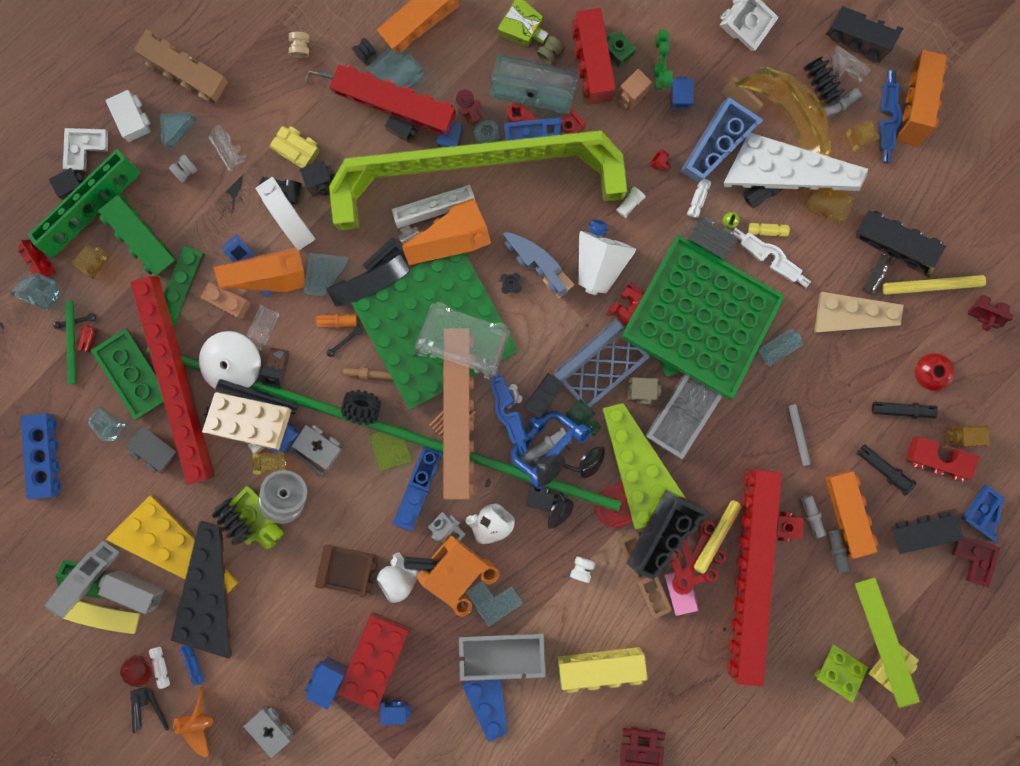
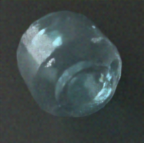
M490 119L480 121L474 129L476 143L499 142L501 138L499 125Z

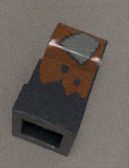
M273 347L270 349L268 360L260 374L262 385L281 388L288 364L289 351Z

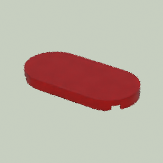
M622 482L600 492V495L621 501L618 512L595 504L596 515L602 523L614 528L624 527L633 523Z

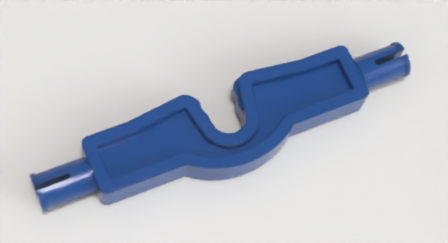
M895 70L887 71V83L883 85L880 111L892 116V120H882L879 123V150H883L882 163H891V151L896 148L897 128L902 121V110L898 104L899 84L896 83L897 71Z
M496 366L489 367L488 370L492 377L489 383L496 399L495 411L497 417L506 425L513 444H517L520 454L525 455L529 451L525 443L527 435L523 427L521 415L519 412L507 414L505 411L508 406L514 404L515 399L508 388L505 378L500 377Z

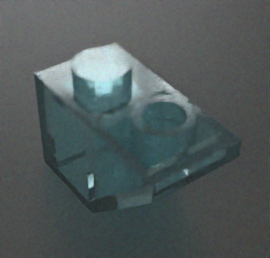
M38 273L21 278L10 292L11 295L47 311L59 297L57 282Z

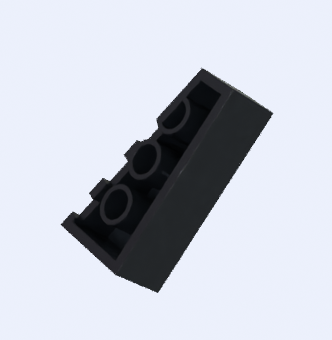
M868 210L855 238L877 250L886 249V253L895 260L904 259L907 266L913 270L916 268L925 271L923 275L930 278L946 248L941 240L923 236L924 234L917 229L910 230L904 227L902 222L898 220L891 221L878 211L872 212Z
M666 489L626 563L636 573L654 580L671 560L670 556L673 552L684 545V539L690 532L694 533L698 528L697 524L700 520L706 518L710 512L699 504Z

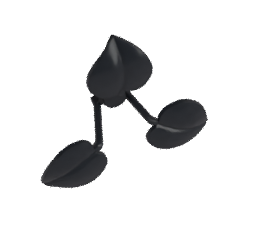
M604 446L589 450L583 456L579 468L564 464L565 459L561 455H542L539 459L535 460L537 482L542 486L551 483L559 475L563 467L575 472H581L582 478L592 476L598 471L604 460ZM558 491L556 492L560 496L561 501L555 503L550 510L548 516L549 529L555 528L566 521L573 510V501L570 499L566 500L564 495Z

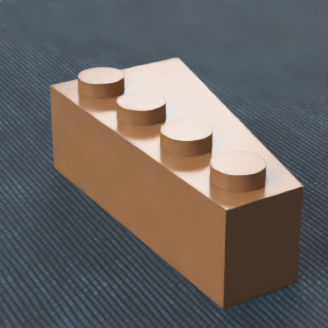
M146 29L134 49L146 62L144 65L154 72L157 69L163 72L162 76L172 82L174 79L179 81L180 86L189 92L193 89L198 92L197 96L204 101L209 102V100H212L216 103L228 84L226 78L200 61L195 63V59L184 51L178 53V50L166 40L162 39L160 42L153 35V32Z

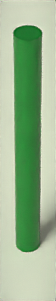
M65 301L68 384H76L74 301Z

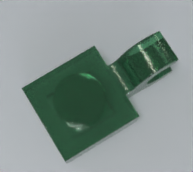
M581 399L566 412L565 415L577 425L584 424L590 428V434L593 436L600 431L601 425L592 418L595 412Z

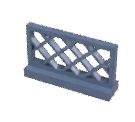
M615 318L554 371V376L566 386L586 410L650 357L648 353L638 347L630 346L629 342H627V346L615 345L616 337L625 330V327L618 318ZM612 348V358L599 359L600 350ZM615 348L627 349L626 360L614 359ZM630 349L639 350L643 356L638 361H630L629 351ZM588 361L596 362V373L584 372V364ZM599 362L611 363L610 374L598 373ZM614 363L626 364L625 372L613 374ZM571 375H581L580 386L570 385L567 379ZM583 375L595 376V387L583 386ZM598 376L610 377V383L606 388L597 387ZM582 390H594V398L587 403L582 398Z

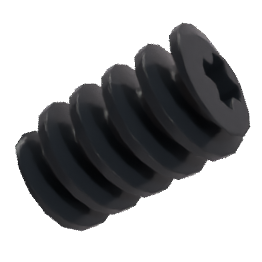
M822 56L804 66L803 70L810 71L807 74V78H814L810 84L812 86L818 85L814 92L821 93L818 96V100H825L822 103L825 104L840 96L845 90H837L841 82H833L837 74H829L834 68H826L830 60H822Z
M231 497L215 508L212 517L219 518L217 524L223 525V532L229 531L226 536L228 539L234 538L231 544L235 546L248 540L256 531L249 532L252 524L244 525L247 517L239 518L243 512H235L238 505H230L233 500Z

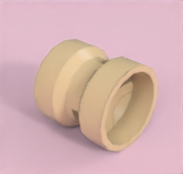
M305 32L289 33V42L291 43L288 51L289 56L294 58L309 57V48L307 47L310 38L309 34Z

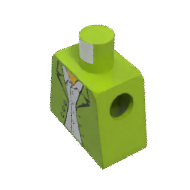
M524 0L514 1L497 29L498 36L525 47H529L533 39L544 44L549 33L540 28L543 24V16Z

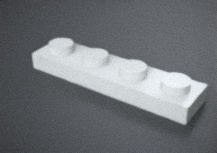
M467 185L393 208L392 212L396 226L401 228L450 212L449 209L454 205L474 198L471 186Z

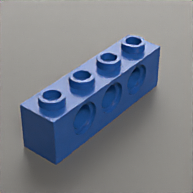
M54 414L21 416L26 498L58 497L61 491V482L58 480L60 463L56 455L58 440L55 438L57 421L54 418ZM40 430L44 433V438L41 441L38 438ZM41 451L45 453L44 461H41L39 458ZM42 472H45L47 475L45 482L41 480Z

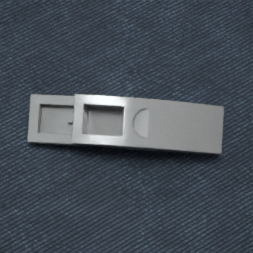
M102 540L70 572L44 608L62 620L90 590L91 585L112 564L120 552Z

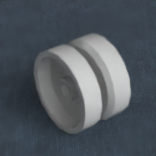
M280 470L271 473L261 484L258 501L260 512L273 523L285 524L294 521L304 509L307 497L306 484L298 474L292 471Z

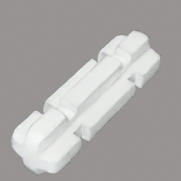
M707 179L699 181V188L695 191L691 202L692 207H689L687 213L688 216L692 218L699 217L700 208L703 207L711 181Z
M152 648L149 650L150 658H153L151 662L155 678H158L156 681L157 687L159 689L166 688L170 685L169 677H166L168 673L164 658L161 657L163 655L162 648Z

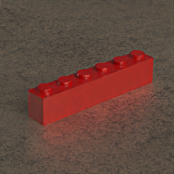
M338 64L329 86L333 94L448 137L456 117V111L452 104L446 101L441 103L434 101V98L427 94H422L421 96L406 86L400 88L388 79L379 80L372 73L365 72L363 74L351 65L346 64L342 66Z

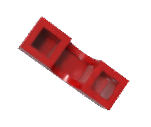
M922 437L912 438L906 461L912 462L913 467L923 470L925 467L932 469V473L941 476L947 473L952 475L951 479L964 482L965 479L973 480L980 456L963 450L952 449L949 459L943 462L938 457L940 443Z

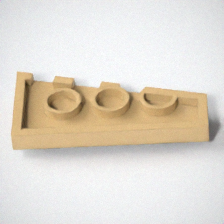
M820 292L814 333L900 326L904 305Z

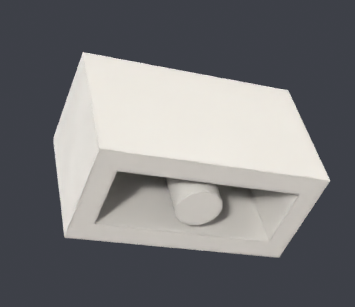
M126 90L105 100L125 140L130 142L151 132L148 126L151 124L146 113H142L140 109L142 103L137 94L133 95L129 90Z

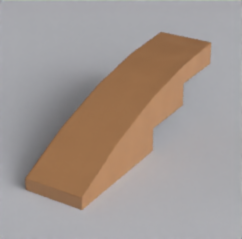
M637 531L618 538L626 560H628L640 538ZM630 567L652 618L655 619L671 612V606L658 576L652 580L636 573Z

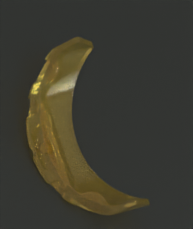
M761 67L735 83L737 87L748 88L767 96L781 108L794 128L799 148L829 157V153L832 151V141H830L828 130L830 128L829 119L824 107L820 104L819 98L807 84L803 85L795 79L794 74L788 71L784 73L779 70L770 69V67ZM799 187V189H795V190H796V192H797V191H799V190H801V189H804V188H806V187Z

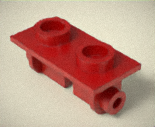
M30 239L20 240L21 244L18 246V252L26 264L32 261L33 264L28 268L35 280L42 282L46 279V276L56 274L44 252L34 246Z

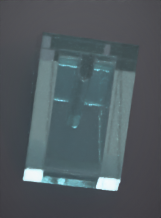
M190 112L160 114L162 144L171 151L197 119Z
M100 406L97 407L87 421V424L102 441H114L125 425Z

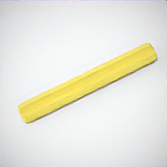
M732 500L694 565V569L702 574L706 572L742 508L739 502Z

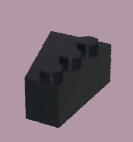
M842 6L835 15L826 35L830 36V39L834 42H841L847 45L851 51L866 55L868 60L880 63L892 51L904 28L897 26L895 30L884 26L885 21L880 19L877 23L865 19L867 17L866 14Z
M955 509L941 511L931 516H920L916 518L917 520L910 522L908 520L895 523L896 526L892 527L899 554L964 540Z

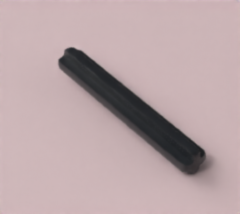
M219 379L216 385L217 391L287 407L291 409L290 414L293 415L296 414L298 404L223 379Z

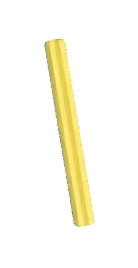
M984 275L885 283L882 285L883 294L888 295L982 287L986 285V277Z

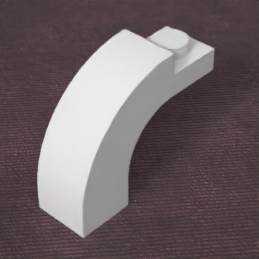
M273 177L255 188L276 222L298 250L316 240Z

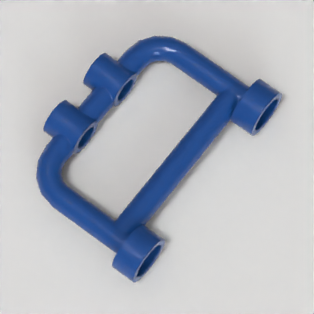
M550 411L545 413L540 419L536 416L531 418L528 423L530 430L526 433L527 440H525V443L528 447L532 442V438L545 429L546 423L551 419H556L570 429L546 456L558 455L573 438L580 443L586 441L590 436L591 429L584 424L577 425L558 411ZM516 444L511 450L512 462L532 478L531 483L538 489L542 488L543 486L537 482V467L533 469L520 459V451Z

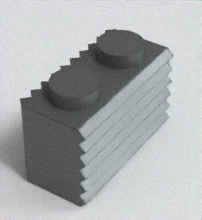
M700 218L687 240L725 260L737 239L733 236L734 232L725 227L720 229L715 226L716 222L710 218Z

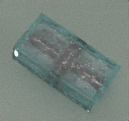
M498 54L491 75L488 96L494 97L497 100H508L516 104L535 106L538 109L545 108L554 110L557 113L570 114L579 71Z

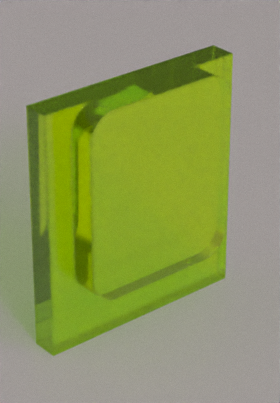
M382 432L369 436L380 471L412 461L405 440Z

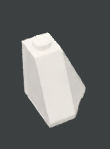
M580 231L579 285L586 288L585 291L593 295H597L598 292L607 293L634 255L636 248L617 240L613 241L590 232Z

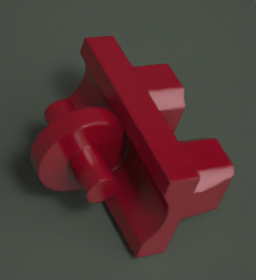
M460 90L456 95V102L460 106L457 108L458 113L465 115L470 124L482 119L478 107L482 106L480 101L474 100L471 91Z
M981 295L968 311V315L978 318L977 321L983 323L982 330L989 331L991 327L996 329L999 327L1003 328L1008 321L1013 320L1014 316L1009 313L1010 305L1002 302L993 307L990 305V297Z

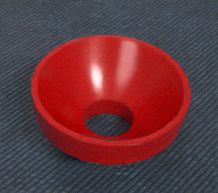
M937 353L928 354L918 361L915 368V376L923 388L937 391L946 388L952 382L954 367L946 356ZM937 365L944 369V374L940 378L936 377L933 373V369Z

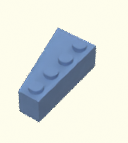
M730 97L721 103L680 172L695 182L703 180L763 119Z

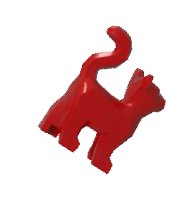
M630 282L620 295L621 298L630 300L631 305L628 309L615 302L605 314L607 316L614 315L626 328L644 293Z

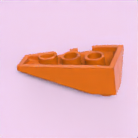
M296 247L213 267L219 288L289 292L306 287L304 269L299 250Z

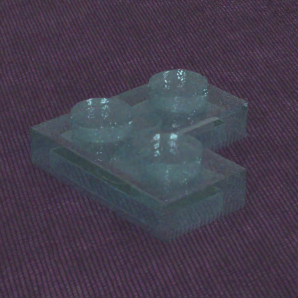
M480 581L465 592L488 627L523 604L512 585L495 597L483 581Z

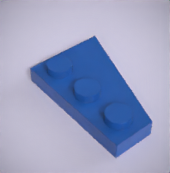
M501 679L469 680L462 683V687L488 742L507 734Z

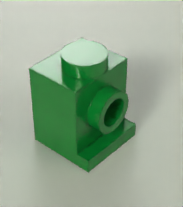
M621 31L617 34L612 32L607 37L609 55L618 67H621L635 55L637 48L629 42ZM619 42L622 48L616 47V44Z

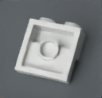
M733 0V7L731 10L727 9L722 14L721 19L723 21L719 26L733 39L738 38L751 51H755L779 17L761 0Z

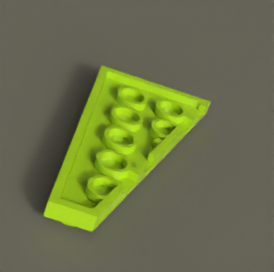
M621 403L602 408L634 529L646 527L666 489L684 498L685 496L625 405Z

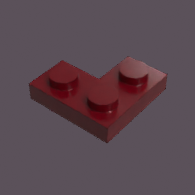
M963 536L964 540L955 541L952 555L972 560L966 581L989 587L1001 547Z

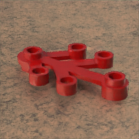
M706 521L699 526L700 538L693 553L688 544L689 535L683 541L684 545L681 547V551L687 565L684 572L678 560L681 556L678 549L674 551L677 556L676 559L671 557L670 562L675 574L672 586L674 591L680 595L690 593L693 585L703 582L711 583L718 577L714 569H708L702 575L691 577L695 570L694 565L716 528L713 522ZM706 526L711 527V533L706 530ZM717 551L709 565L723 563L726 560V554L723 551ZM717 554H720V555H721V557H722V560H721V561L717 560V558H716V555H717ZM708 572L713 574V579L708 577ZM681 580L686 582V587L681 586Z

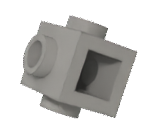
M443 512L428 526L433 532L431 537L438 544H444L450 535L459 541L466 535L458 526L460 522L453 515L448 517Z

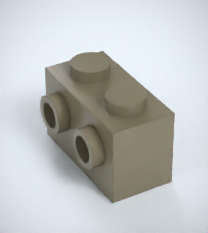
M657 378L628 379V400H637V404L649 405L652 404V401L657 400L658 396H661V383H658Z

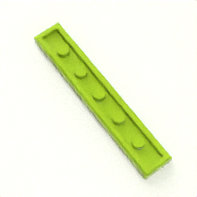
M876 578L855 583L898 708L920 702Z

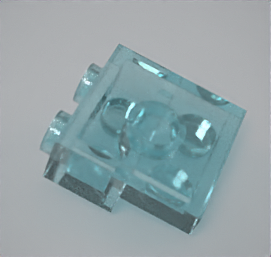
M390 47L366 67V70L374 74L377 79L382 81L388 79L400 88H403V86L409 87L413 83L417 84L424 74L423 67L410 53L408 54L404 50L395 54Z

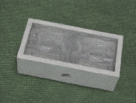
M683 374L645 434V437L678 459H683L722 396Z

